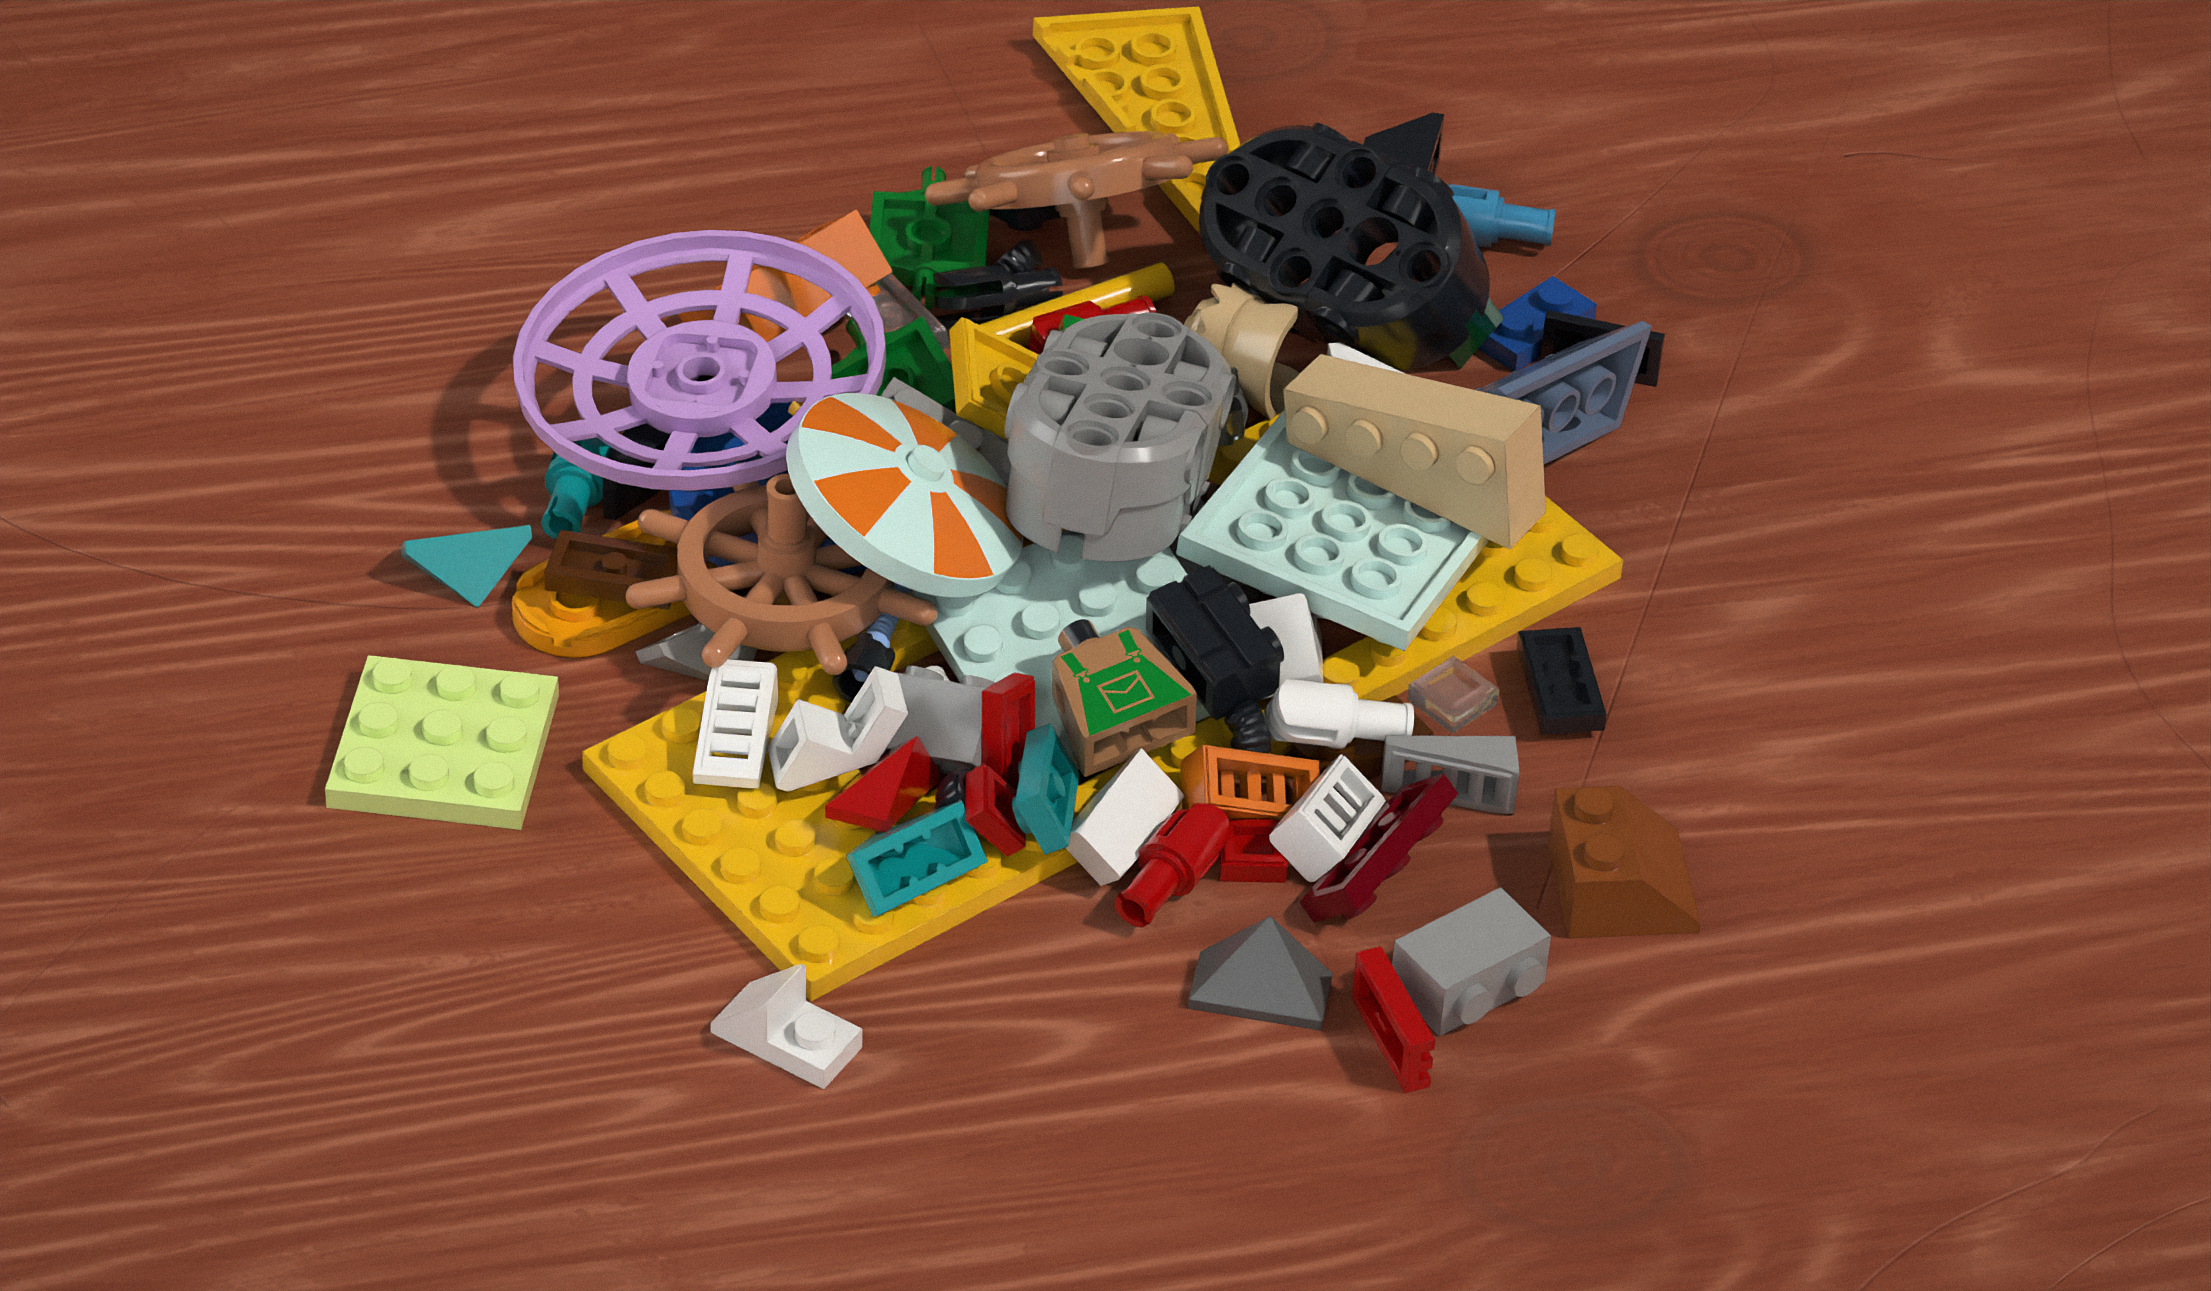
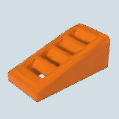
M1202 745L1183 758L1181 762V791L1185 795L1182 799V810L1190 809L1196 803L1214 804L1222 809L1228 819L1281 820L1320 776L1319 761ZM1234 775L1240 776L1241 798L1235 797ZM1261 776H1266L1267 801H1262ZM1285 777H1293L1294 805L1286 804Z

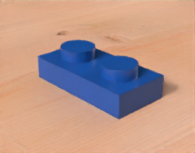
M1552 276L1501 308L1499 312L1504 317V320L1478 349L1511 371H1519L1540 358L1547 310L1595 319L1597 304Z

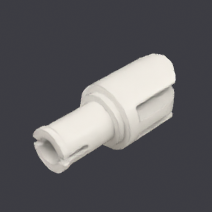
M1295 679L1284 680L1265 707L1263 713L1269 736L1272 739L1328 746L1335 749L1345 748L1347 743L1352 742L1353 738L1385 741V735L1412 736L1414 726V708L1411 703L1404 702L1399 704L1358 699L1357 693L1353 692L1349 684H1329Z

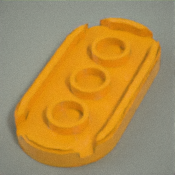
M670 509L661 511L672 515ZM638 520L602 535L603 537L678 548L676 543L644 533L639 528ZM549 559L534 565L523 573L516 584L517 591L513 596L512 603L513 624L521 638L540 651L561 657L598 655L691 614L683 600L672 602L669 610L653 607L636 609L628 603L545 590V569ZM709 560L706 564L707 569L719 567Z

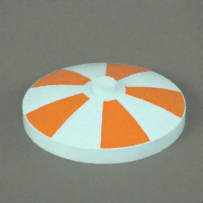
M841 393L825 397L814 403L791 433L786 449V462L792 485L803 506L825 534L840 548L877 574L899 585L922 593L941 597L962 598L976 596L994 588L1001 582L1019 557L1023 544V535L1015 529L1006 515L1005 503L1008 488L1004 481L972 445L933 417L889 398L865 393Z

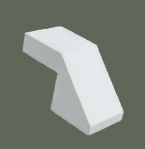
M875 666L844 715L798 699L767 747L776 788L789 792L877 763L908 715L898 674Z

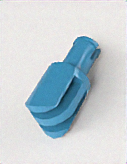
M1448 184L1454 193L1452 198L1473 231L1477 246L1491 248L1492 242L1498 243L1499 238L1545 244L1544 246L1551 245L1556 209L1547 210L1504 203L1505 197H1499L1500 191Z

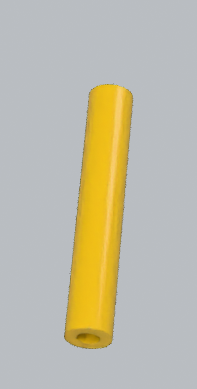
M1159 262L979 325L1026 347L1029 342L1033 317L1089 300L1102 309L1136 299V297L1146 295L1152 302L1174 294V280L1169 268L1164 263Z

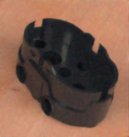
M1314 123L1312 126L1291 125L1278 127L1258 134L1242 143L1236 149H1233L1229 154L1218 158L1207 172L1206 186L1201 196L1199 228L1206 251L1219 268L1217 270L1218 276L1230 287L1234 282L1250 293L1263 297L1266 302L1271 304H1291L1297 306V320L1291 330L1288 331L1292 334H1297L1316 344L1317 339L1327 344V346L1328 343L1341 342L1396 370L1417 369L1443 359L1460 347L1470 336L1465 325L1476 309L1481 317L1483 316L1489 299V270L1481 251L1475 243L1473 231L1467 219L1452 198L1454 195L1453 190L1443 180L1424 168L1416 165L1406 166L1401 161L1378 152L1371 147H1367L1354 140H1348L1344 135L1324 124ZM1340 229V231L1337 234L1330 237L1334 232ZM1398 242L1395 251L1388 259L1379 264L1365 265L1368 257L1376 248L1386 243ZM1437 273L1432 279L1425 281L1430 275ZM1308 279L1304 284L1297 287L1302 281Z

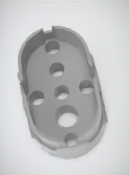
M1160 313L1101 315L1083 319L1062 331L1052 330L1047 338L1043 352L1037 356L1035 364L1024 379V384L1018 383L1007 412L1004 432L1005 438L1009 439L1007 454L1011 463V470L1007 480L1008 490L1005 511L1011 524L1029 540L1057 553L1059 552L1062 528L1083 533L1084 540L1081 559L1113 562L1137 560L1155 555L1168 548L1188 526L1201 496L1206 493L1210 485L1207 479L1211 472L1221 430L1226 423L1235 390L1236 376L1231 373L1228 362L1207 339L1190 330L1189 327L1182 325L1174 317Z

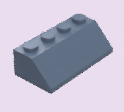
M1640 321L1587 339L1560 352L1550 354L1519 371H1513L1508 376L1475 390L1541 405L1543 464H1546L1620 428L1652 326L1644 321Z

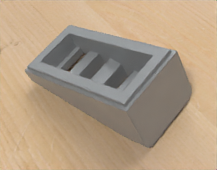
M1385 735L1380 781L1381 791L1396 793L1402 786L1445 773L1458 792V795L1450 805L1492 813L1514 814L1519 781V762L1515 736ZM1405 760L1417 762L1416 770H1404ZM1431 766L1442 767V770H1431Z

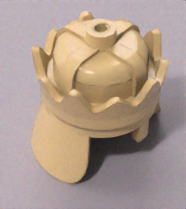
M1234 282L1231 287L1212 284L1211 293L1214 297L1202 300L1192 315L1188 316L1184 326L1189 327L1190 330L1207 339L1228 362L1231 373L1236 376L1235 383L1244 392L1247 403L1271 420L1278 413L1285 410L1283 389L1300 374L1291 367L1275 362L1286 334L1297 320V306L1291 304H1271L1266 302L1263 297L1250 293Z

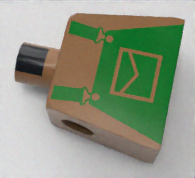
M1081 619L1070 623L1061 631L1058 643L1064 652L1058 654L1052 660V695L1077 764L1084 777L1128 760L1140 748L1145 752H1149L1195 733L1196 691L1139 629L1126 627L1101 637L1091 621Z

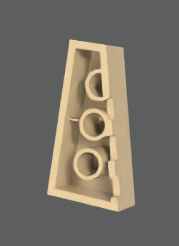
M1322 354L1283 389L1287 443L1511 550L1546 513L1541 405Z

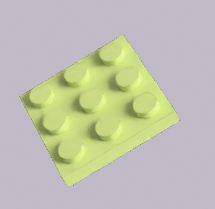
M368 655L325 787L326 808L521 830L559 697L558 677Z

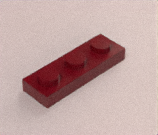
M1445 773L1400 787L1375 815L1347 855L1325 873L1299 901L1314 923L1342 915L1345 920L1354 918L1366 911L1376 901L1375 889L1383 880L1397 874L1409 863L1411 857L1408 852L1417 841L1428 837L1443 824L1444 819L1441 814L1458 795V792Z

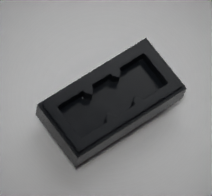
M1581 627L1518 631L1516 648L1541 735L1604 731L1607 714Z

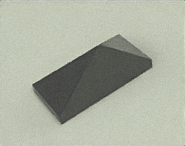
M1269 916L1200 951L1188 999V1009L1321 1031L1333 973L1272 916Z

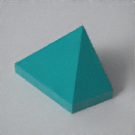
M526 525L404 541L400 547L402 558L478 608L531 540L532 533L531 526Z
M962 801L954 802L895 825L886 833L881 831L875 833L846 855L872 917L879 916L988 862L974 828L965 821V807Z

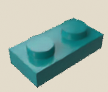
M1051 723L1027 731L1023 758L1018 762L1019 782L1017 794L1012 798V808L1019 827L1025 834L1032 833L1045 855L1069 846L1079 781L1077 768Z

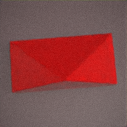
M915 736L883 753L877 763L868 765L825 806V818L886 833L938 783L939 769L918 736Z

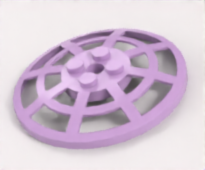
M701 230L671 233L636 241L606 252L576 268L551 287L531 310L519 332L513 355L514 383L524 418L539 439L561 458L589 473L621 484L656 490L695 491L732 487L762 480L788 470L786 462L787 444L784 442L789 440L791 433L801 418L817 401L841 393L877 394L882 384L886 364L883 321L873 298L860 281L835 260L808 246L776 236L746 231ZM708 261L728 262L721 290L682 292L647 302L631 279V277L646 271L677 264ZM759 265L799 276L824 289L832 297L804 318L797 311L778 301L746 293L752 266ZM605 288L609 289L624 311L623 314L615 317L602 327L585 345L581 354L547 342L551 333L571 311L589 297ZM716 310L713 320L690 321L668 328L661 321V318L684 312ZM849 312L858 323L866 342L868 357L867 374L832 379L830 353L821 333ZM741 313H747L769 320L787 331L766 342L754 331L738 325ZM636 329L646 340L636 349L629 361V365L602 360L617 342ZM804 347L813 365V380L777 382L776 363L799 348ZM538 362L573 374V398L582 420L552 425L544 420L535 396V372ZM701 375L713 376L710 380L696 381ZM593 380L629 388L632 406L600 415L592 396ZM804 402L791 419L771 433L755 421L768 409L771 403ZM647 423L671 435L664 450H657L635 443L618 432ZM731 432L745 444L740 447L717 452L690 453L697 437L717 436ZM598 437L603 443L624 455L654 463L655 465L653 468L620 463L591 453L573 443V441ZM756 455L764 457L761 459L727 467L699 470H681L682 467H705L723 465L736 461L745 460Z

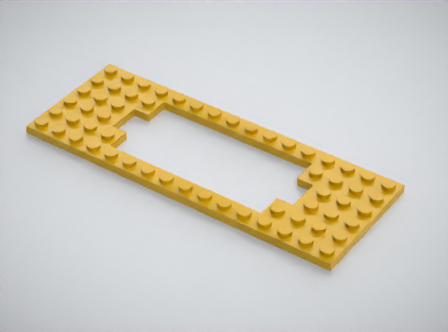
M1282 412L1278 413L1271 420L1268 418L1241 431L1236 437L1219 443L1208 479L1221 486ZM1545 496L1546 513L1511 550L1491 540L1487 542L1405 651L1380 643L1367 636L1323 659V683L1349 684L1353 692L1357 693L1358 699L1383 701L1394 695L1397 696L1518 631L1619 580L1622 573L1623 559ZM1023 537L1022 548L1034 542ZM899 618L890 639V648H893L895 652V660L890 671L895 672L939 650L925 626ZM859 634L840 642L844 652L846 648H849L857 641ZM814 650L786 652L767 661V663H772L776 666L778 681V703L769 744L798 699L843 715L851 703L841 698L835 691L832 683L833 675L824 671ZM707 691L582 751L583 771L780 971L798 964L805 965L806 997L810 1001L827 994L1078 862L1066 848L1045 855L1032 833L1026 834L1025 848L1006 857L974 829L988 862L879 916L872 917L846 855L870 836L880 831L825 818V806L861 773L858 769L787 792L776 788L767 748L759 789L694 784L693 768ZM1272 697L1257 701L1262 713H1264V709ZM1210 717L1196 724L1195 733L1146 752V754L1181 790L1180 766L1183 758L1202 745L1233 749L1230 745L1233 734L1224 722L1225 717L1219 720ZM1270 737L1271 752L1268 754L1282 756L1291 751V742L1278 741ZM714 752L716 757L748 759V755ZM1126 761L1078 785L1073 820ZM1234 775V780L1240 778V776ZM938 788L925 794L893 826L934 811L936 804L935 796ZM1182 800L1173 812L1182 808Z

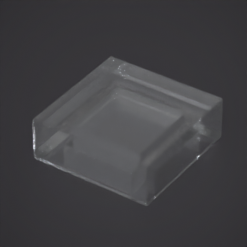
M1452 656L1411 682L1408 688L1407 700L1453 734L1495 707L1498 703L1499 688L1461 660Z

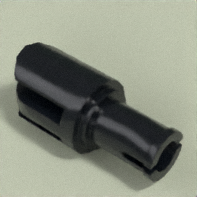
M996 264L933 273V280L937 285L962 286L977 283V286L949 289L935 293V307L947 310L981 308V310L937 316L936 328L939 332L949 331L961 317L979 325L1014 313L1016 309L1032 307L1063 296V291H1049V287L1062 285L1060 274L1054 267L1011 274L1004 266Z

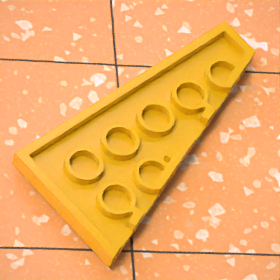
M1199 6L1033 18L1032 36L1114 133L1132 131L1172 133L1179 138L1181 143L1220 137L1227 143V154L1240 146ZM1215 161L1193 164V171L1187 178L1171 179L1158 184L1199 234L1201 196L1206 186L1207 172Z

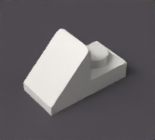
M1302 593L1249 604L1250 616L1259 628L1270 627L1282 644L1284 661L1280 663L1279 687L1285 679L1323 683L1322 636L1317 616H1311L1306 596Z
M798 964L749 982L711 1022L712 1034L822 1089L828 1086L862 1048V1028L806 1001V967L803 964Z

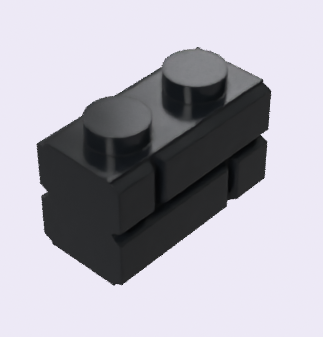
M1208 565L1184 576L1183 580L1179 583L1175 580L1151 591L1149 596L1146 597L1147 632L1170 663L1192 685L1197 693V699L1211 718L1219 720L1227 716L1236 704L1252 698L1253 702H1257L1275 694L1277 688H1279L1280 663L1284 661L1282 644L1270 627L1266 626L1260 629L1250 616L1249 602L1237 583L1232 582L1227 585L1214 567L1211 568Z

